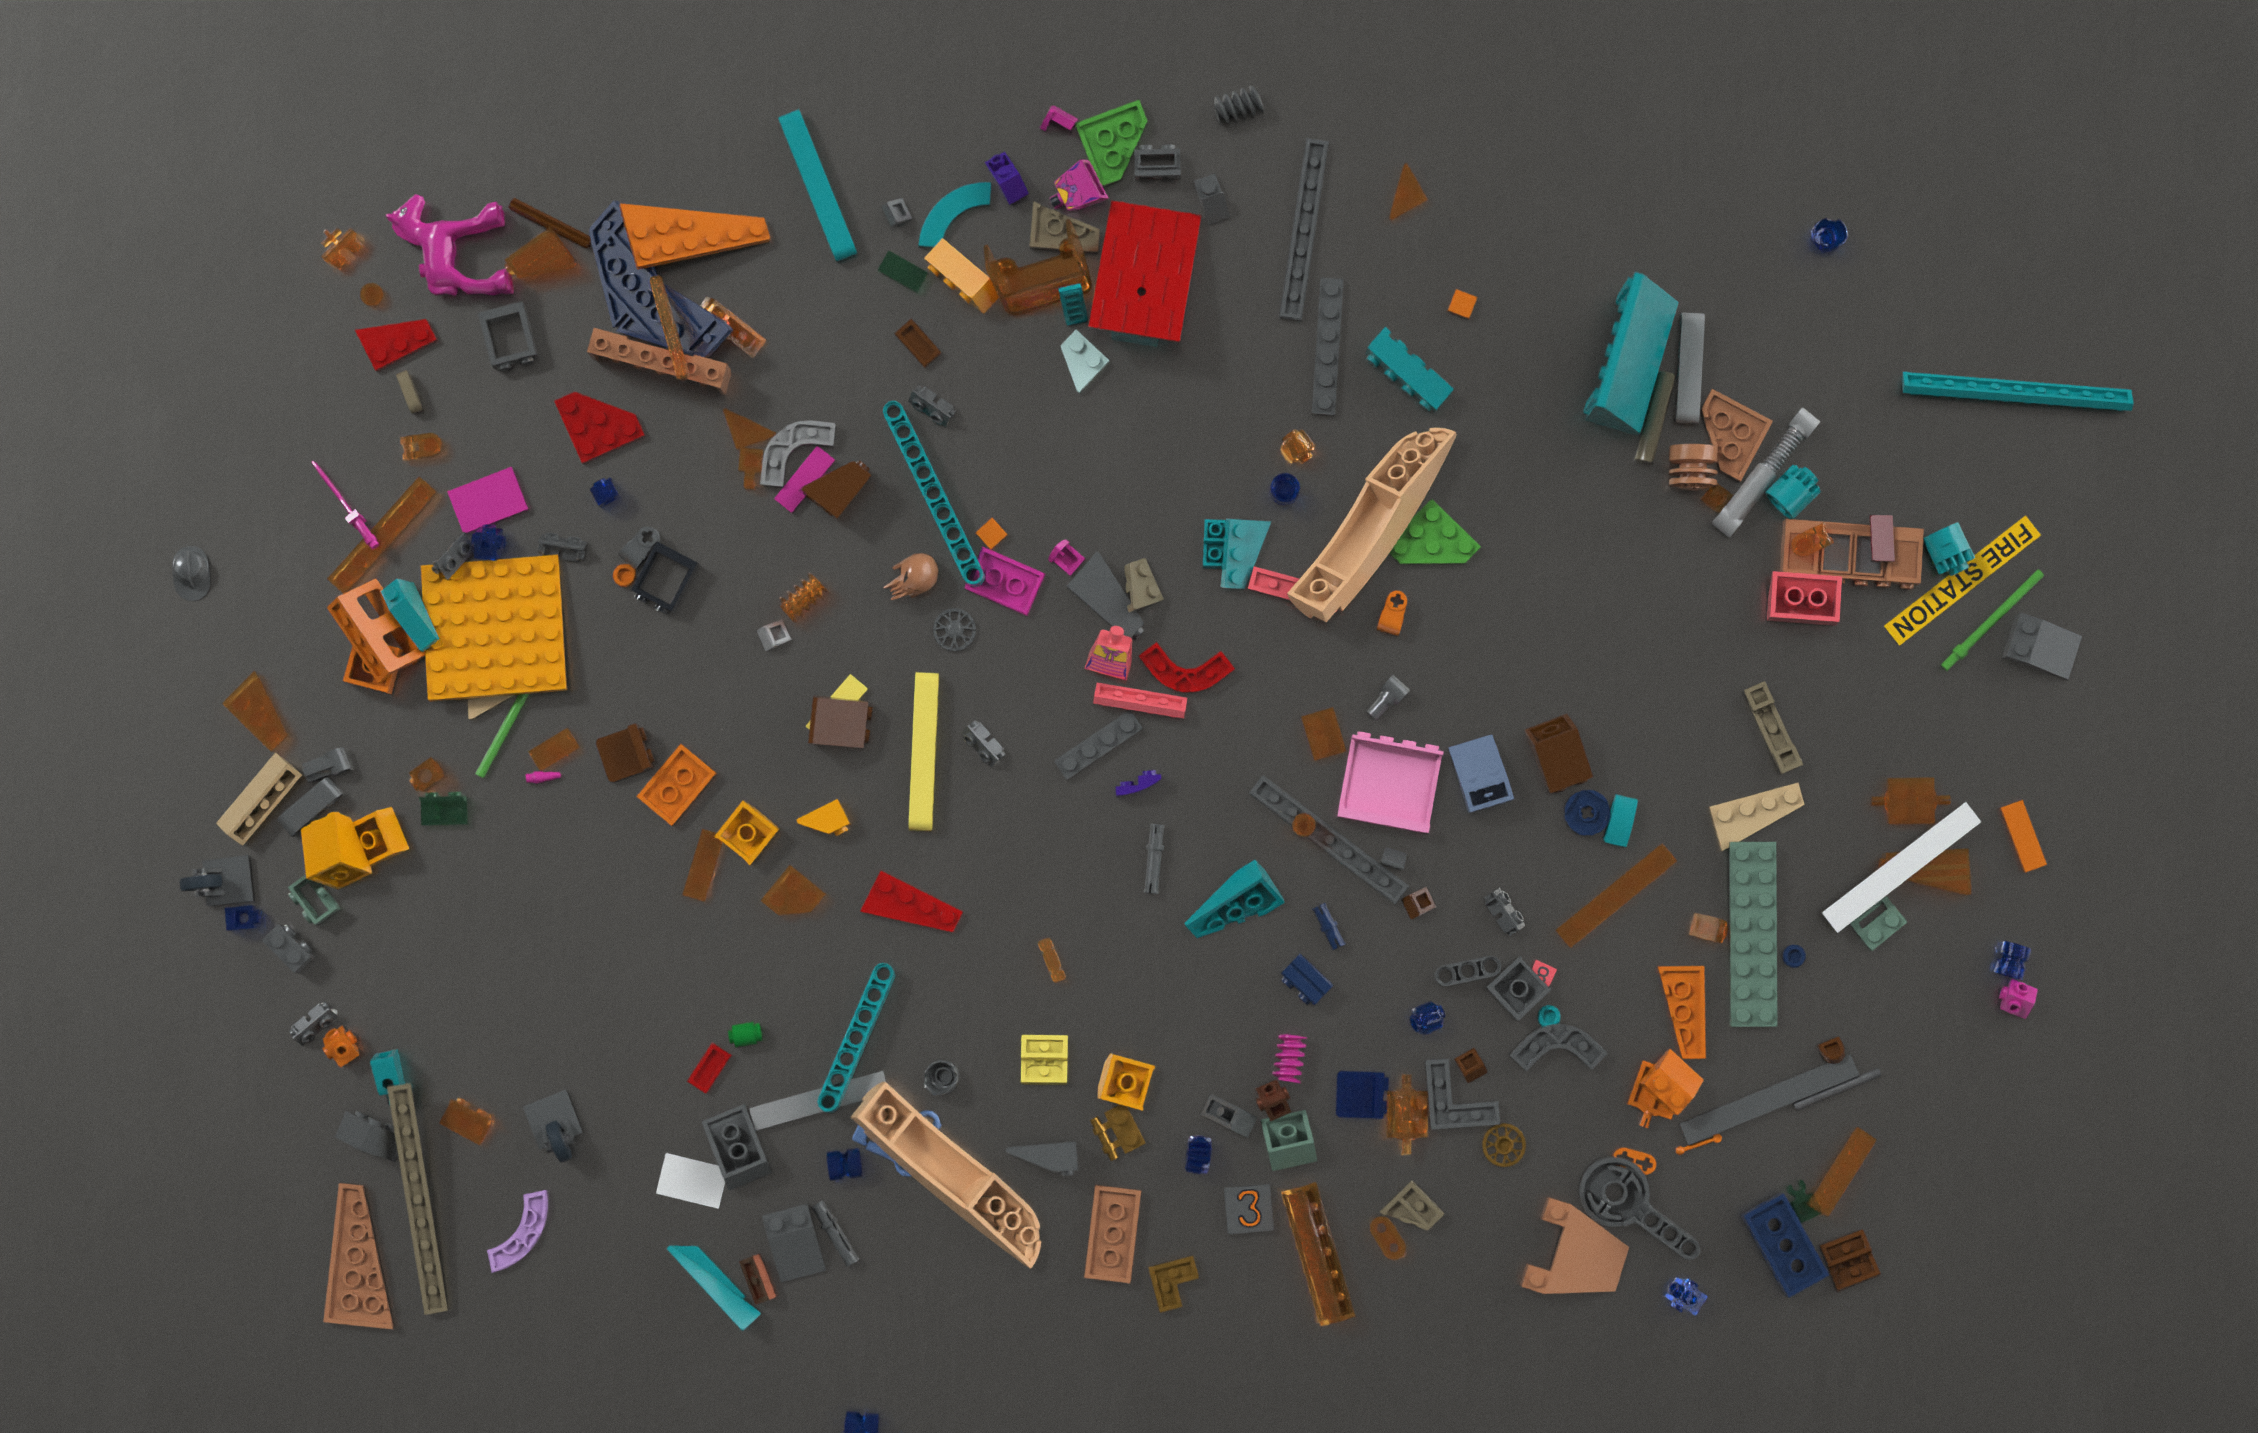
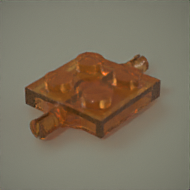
M1934 777L1887 778L1885 796H1871L1872 801H1880L1871 802V806H1885L1887 810V824L1935 823V809L1937 805H1950V800L1942 799L1951 798L1950 795H1936Z
M1402 1075V1089L1387 1091V1138L1402 1140L1401 1154H1412L1411 1140L1428 1137V1091L1411 1089L1412 1075Z

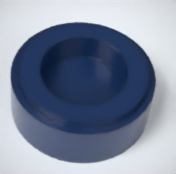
M1789 945L1782 952V960L1788 967L1796 968L1805 962L1806 953L1799 945Z

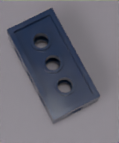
M1780 1192L1740 1215L1786 1297L1790 1298L1829 1276L1828 1271L1784 1193ZM1772 1218L1778 1220V1228L1774 1231H1771L1768 1227V1223ZM1787 1238L1790 1242V1247L1788 1250L1782 1251L1780 1249V1242ZM1795 1259H1799L1801 1268L1794 1272L1791 1269V1263Z

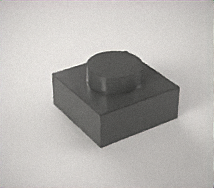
M903 198L889 201L882 205L891 226L905 223L912 219Z

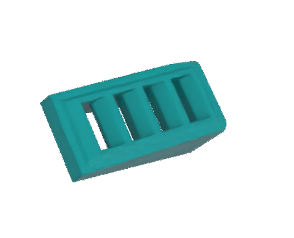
M1081 284L1059 288L1066 325L1087 321L1088 316Z

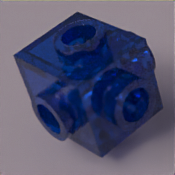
M484 524L472 534L471 545L474 547V559L497 561L502 556V550L506 546V537L503 536V529L496 528V525Z
M1678 1277L1669 1286L1668 1292L1665 1295L1666 1298L1672 1301L1670 1306L1681 1313L1685 1309L1695 1316L1708 1296L1697 1289L1699 1286L1697 1283L1689 1278L1683 1281Z

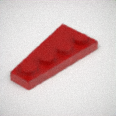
M880 871L860 912L949 932L954 931L963 911L883 871Z

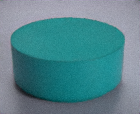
M1552 1005L1543 1006L1537 1013V1020L1541 1026L1558 1024L1561 1019L1559 1010Z

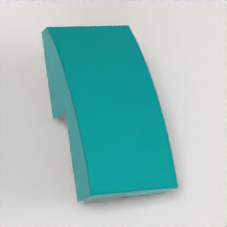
M1205 519L1204 569H1222L1226 520Z
M1615 794L1610 809V820L1603 838L1605 843L1627 847L1636 814L1637 799Z

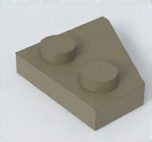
M1146 558L1124 566L1127 579L1126 593L1130 594L1131 604L1127 605L1129 613L1164 600Z
M1413 1180L1380 1211L1383 1215H1389L1425 1230H1429L1445 1214Z

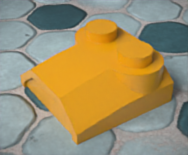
M742 800L714 837L725 843L751 865L767 844L775 837L779 828L755 807Z
M1110 1053L1104 1063L1098 1084V1098L1143 1111L1144 1100L1155 1066Z

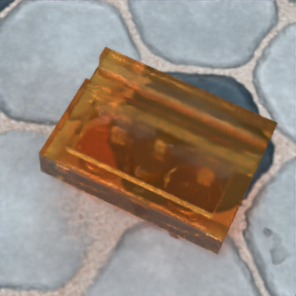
M1333 707L1301 716L1314 761L1346 752Z

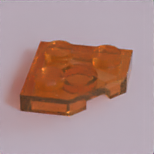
M789 865L761 901L778 915L808 913L814 910L826 894Z

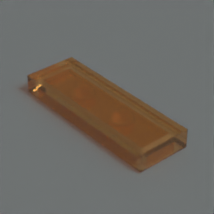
M702 829L682 895L705 902L723 844L722 841L714 837L716 835L715 832Z

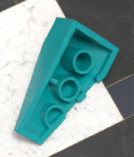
M1253 860L1237 870L1185 922V926L1196 938H1200L1223 930L1227 924L1236 921L1238 924L1243 923L1247 917L1258 914V917L1266 915L1285 903L1265 869L1256 860Z

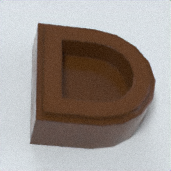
M1839 1036L1818 1045L1823 1059L1828 1063H1839L1845 1057L1844 1045Z

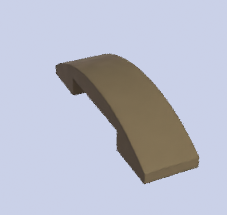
M1764 681L1744 690L1757 726L1780 772L1784 774L1802 766L1803 762L1795 745L1790 740L1766 682Z

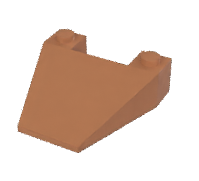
M1547 1197L1540 1219L1563 1226L1550 1271L1526 1264L1520 1286L1543 1294L1616 1292L1629 1247L1573 1205Z

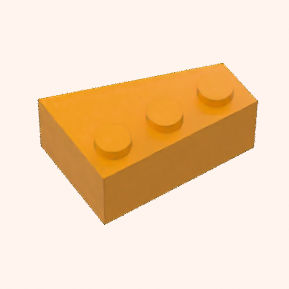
M943 238L924 258L929 264L927 269L936 277L940 275L944 278L943 282L951 290L955 288L959 292L958 295L966 303H971L983 315L1002 295L985 273Z

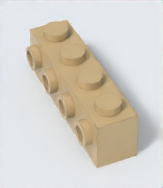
M275 752L216 824L229 837L243 846L302 774L291 763Z

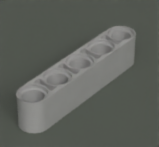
M1681 312L1674 417L1675 423L1698 425L1705 327L1704 313Z

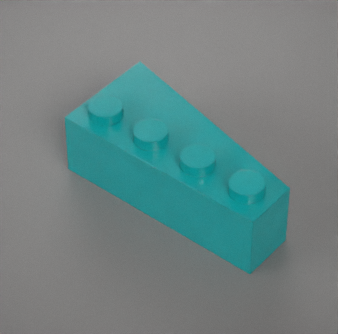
M1384 327L1367 347L1365 353L1368 356L1366 358L1367 361L1376 368L1378 365L1385 370L1384 375L1392 382L1397 380L1403 385L1401 389L1410 397L1415 395L1420 400L1419 404L1426 411L1432 410L1436 412L1451 395L1454 388L1433 369L1429 368L1427 370L1425 368L1426 364L1413 353L1409 355L1406 345L1400 339L1393 340L1388 336L1391 331Z

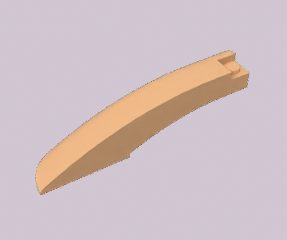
M1429 428V431L1419 434L1415 431L1402 438L1392 447L1365 479L1366 483L1328 545L1287 593L1289 599L1298 610L1309 618L1315 616L1327 622L1338 609L1343 611L1385 560L1417 512L1457 436L1455 431L1445 428Z
M881 1082L874 1086L861 1099L863 1102L851 1118L865 1130L864 1133L926 1189L983 1235L1031 1269L1037 1260L1041 1247V1241H1039L1040 1225L1032 1208L995 1173L985 1168L932 1125L889 1084Z

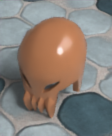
M916 553L907 557L892 567L893 570H901V575L885 585L884 589L892 588L890 592H893L892 595L895 596L891 600L907 595L913 598L929 591L935 585L938 578L939 568L936 560L925 553Z

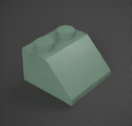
M1306 1110L1289 1113L1271 1122L1269 1118L1261 1119L1272 1171L1317 1161Z

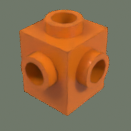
M343 1026L330 1030L323 1038L325 1047L322 1049L329 1059L333 1058L340 1068L360 1055L355 1044L357 1039L350 1030L346 1032Z

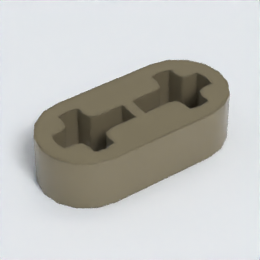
M408 370L396 374L411 414L422 411L420 399Z

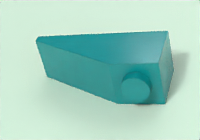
M395 579L381 591L389 611L420 651L424 652L439 640L414 582Z

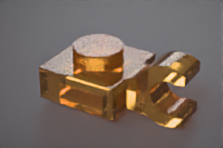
M740 448L738 471L745 472L744 489L754 490L755 473H761L763 449Z

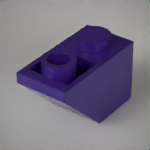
M1005 151L985 162L1009 205L1029 194L1019 172Z

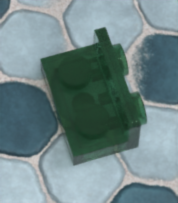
M427 792L425 797H419L422 826L468 825V797L462 796V792H448V796H439L438 792Z

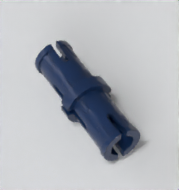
M1325 902L1320 905L1324 913L1323 915L1318 906L1312 910L1322 926L1320 928L1321 932L1325 933L1332 950L1338 948L1335 938L1340 947L1346 943L1336 926L1338 925L1337 921L1333 920Z

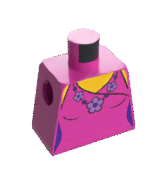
M1081 159L1054 182L1059 193L1050 197V202L1055 209L1065 205L1068 211H1078L1109 198L1090 160Z

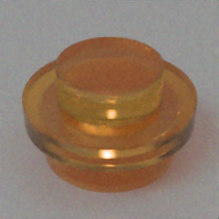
M368 283L362 287L360 298L366 305L375 306L382 301L383 291L379 285Z

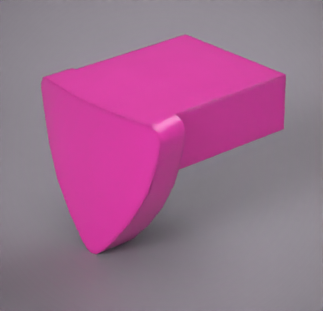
M1051 106L1040 129L1046 131L1053 120L1071 130L1079 119L1056 106Z
M1065 539L1054 547L1048 561L1050 563L1054 562L1071 577L1086 559L1069 545L1070 542Z

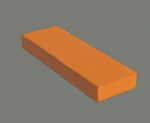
M2023 800L2001 807L2002 816L2024 873L2047 865Z

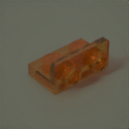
M460 1097L457 1100L450 1099L449 1106L439 1124L481 1145L494 1121L489 1118L491 1114L480 1108L477 1111L469 1107L470 1103Z

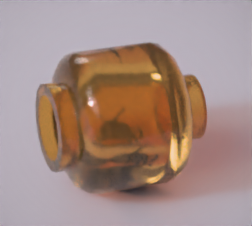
M1294 429L1281 439L1283 441L1281 449L1291 462L1301 461L1303 464L1313 457L1311 452L1314 450L1315 444L1304 430L1298 431Z

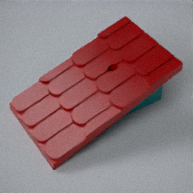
M1111 201L1088 328L1111 331L1112 340L1157 347L1158 339L1180 343L1201 215ZM1138 292H1145L1146 294L1140 296Z

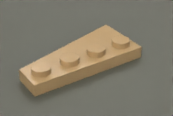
M1799 783L1709 807L1721 851L1729 848V842H1739L1805 804Z

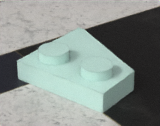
M1077 330L1061 345V350L1076 390L1080 393L1109 363V359Z

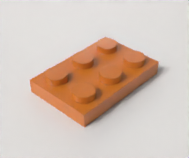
M680 744L636 797L673 826L717 773L685 746Z

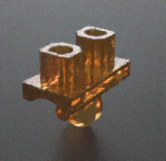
M338 228L332 233L326 229L323 233L327 238L321 244L325 248L332 242L334 244L321 257L327 263L330 262L335 267L340 268L347 259L339 251L347 246L353 253H356L363 245L351 228L338 240L336 238L342 233Z

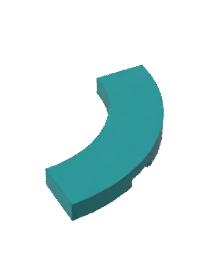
M991 182L965 185L943 197L927 216L920 233L918 246L934 248L944 238L951 222L958 215L972 208L990 206Z

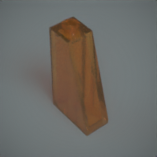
M1969 848L1944 850L1904 882L1963 896L1972 895ZM1900 852L1883 853L1882 858H1879V868Z

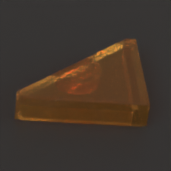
M1407 163L1403 165L1389 216L1390 221L1428 200Z
M726 408L723 409L737 450L771 439L776 435V432Z

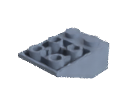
M1493 735L1448 747L1468 814L1514 800Z

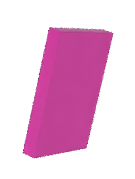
M512 467L447 491L461 529L466 534L529 510Z
M982 546L977 559L985 574V580L979 587H971L966 583L964 589L1028 616L1046 574ZM972 570L968 580H978L980 572Z

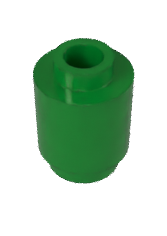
M754 1021L732 1025V1030H728L729 1042L734 1044L735 1048L756 1045L757 1042L763 1041L760 1023L754 1024Z

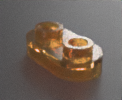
M1384 1216L1374 1218L1370 1224V1232L1385 1256L1390 1259L1401 1258L1405 1253L1406 1245L1393 1223ZM1383 1223L1386 1226L1384 1232H1378V1224ZM1392 1243L1398 1245V1250L1395 1252L1389 1249Z

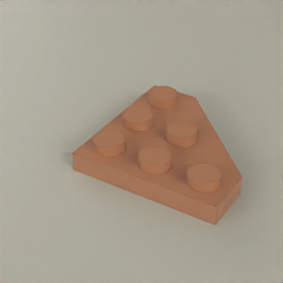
M1711 389L1701 408V413L1711 445L1718 447L1717 465L1721 473L1741 482L1773 421Z

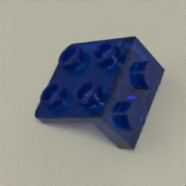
M1338 1072L1336 1115L1344 1118L1383 1119V1114H1388V1100H1384V1091L1389 1089V1077H1385V1072Z

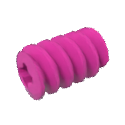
M1289 1034L1279 1035L1278 1038L1284 1041V1043L1277 1044V1048L1283 1052L1276 1053L1275 1057L1281 1059V1061L1275 1062L1274 1066L1280 1070L1273 1072L1272 1075L1277 1077L1278 1080L1300 1083L1295 1076L1302 1075V1072L1296 1069V1067L1303 1066V1062L1299 1061L1298 1058L1305 1057V1053L1299 1051V1049L1306 1047V1044L1301 1042V1039H1306L1307 1037Z

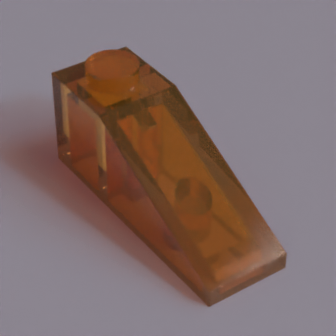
M706 296L700 306L724 320L733 329L726 340L751 358H754L766 339L716 299Z

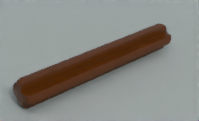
M516 198L511 200L509 204L510 210L584 248H589L591 245L589 235Z

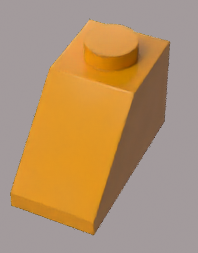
M838 799L796 819L799 825L829 835L834 833L835 836L848 831L847 826L851 825Z

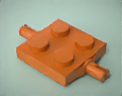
M1642 1060L1627 1104L1637 1107L1644 1112L1639 1126L1648 1129L1652 1116H1662L1671 1120L1673 1114L1639 1084L1640 1080L1655 1065Z

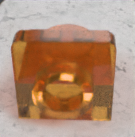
M1694 913L1689 935L1722 943L1728 933L1727 921Z

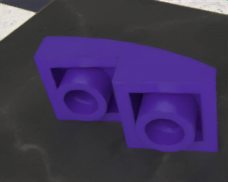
M1156 770L1142 771V775L1138 776V785H1134V781L1120 782V786H1116V797L1135 794L1150 788L1161 780V774H1156Z

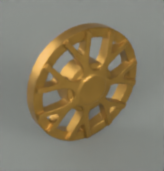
M1502 1123L1491 1127L1486 1132L1482 1148L1485 1157L1492 1164L1500 1167H1509L1519 1162L1523 1157L1526 1141L1524 1135L1517 1127ZM1505 1127V1136L1499 1137L1497 1128ZM1512 1130H1515L1518 1135L1512 1140L1508 1135ZM1490 1133L1497 1137L1495 1143L1487 1140ZM1522 1142V1150L1513 1149V1143ZM1495 1146L1496 1152L1489 1155L1486 1148ZM1511 1151L1517 1157L1512 1162L1507 1156V1154H1509ZM1498 1153L1504 1154L1503 1163L1496 1162Z

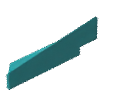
M670 1245L666 1248L742 1331L761 1314L760 1311L744 1300L745 1294L699 1246Z

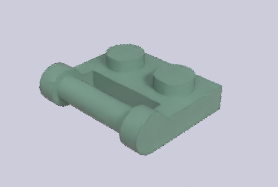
M1886 895L1849 925L1868 949L1873 951L1904 926L1907 921ZM1883 904L1886 909L1862 928L1859 922Z

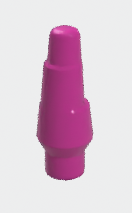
M534 771L531 774H526V783L538 784L561 777L560 772Z

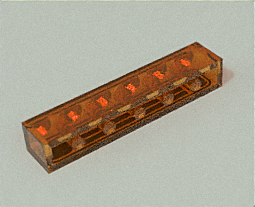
M1314 1182L1283 1191L1284 1203L1320 1326L1355 1317L1317 1183Z

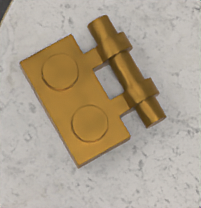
M1118 1105L1104 1112L1108 1121L1103 1124L1098 1116L1090 1120L1094 1128L1092 1131L1095 1136L1099 1137L1103 1145L1102 1150L1104 1154L1107 1153L1110 1161L1119 1158L1115 1149L1120 1146L1126 1154L1146 1144L1127 1106ZM1111 1127L1118 1139L1114 1142H1111L1105 1131Z

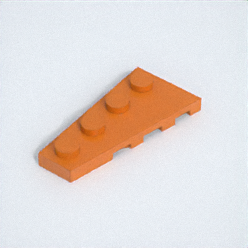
M1658 966L1682 1059H1706L1705 966Z

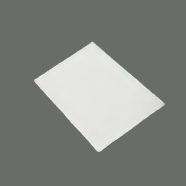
M666 1153L656 1194L719 1209L725 1181L718 1165Z

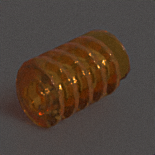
M811 573L807 574L809 582L804 579L800 580L802 588L797 585L793 586L795 594L790 591L786 592L788 600L783 597L779 598L781 602L780 607L794 623L797 622L795 614L800 617L804 616L801 609L811 610L808 603L811 602L817 605L815 597L824 599L822 591L828 592Z

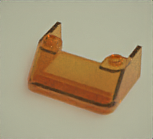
M1070 219L1066 220L1068 238L1060 242L1059 252L1061 255L1018 267L1016 261L1011 258L995 260L988 244L983 246L986 272L1007 313L1019 315L1061 302L1058 289L1080 283L1083 295L1091 290L1092 281L1083 247Z

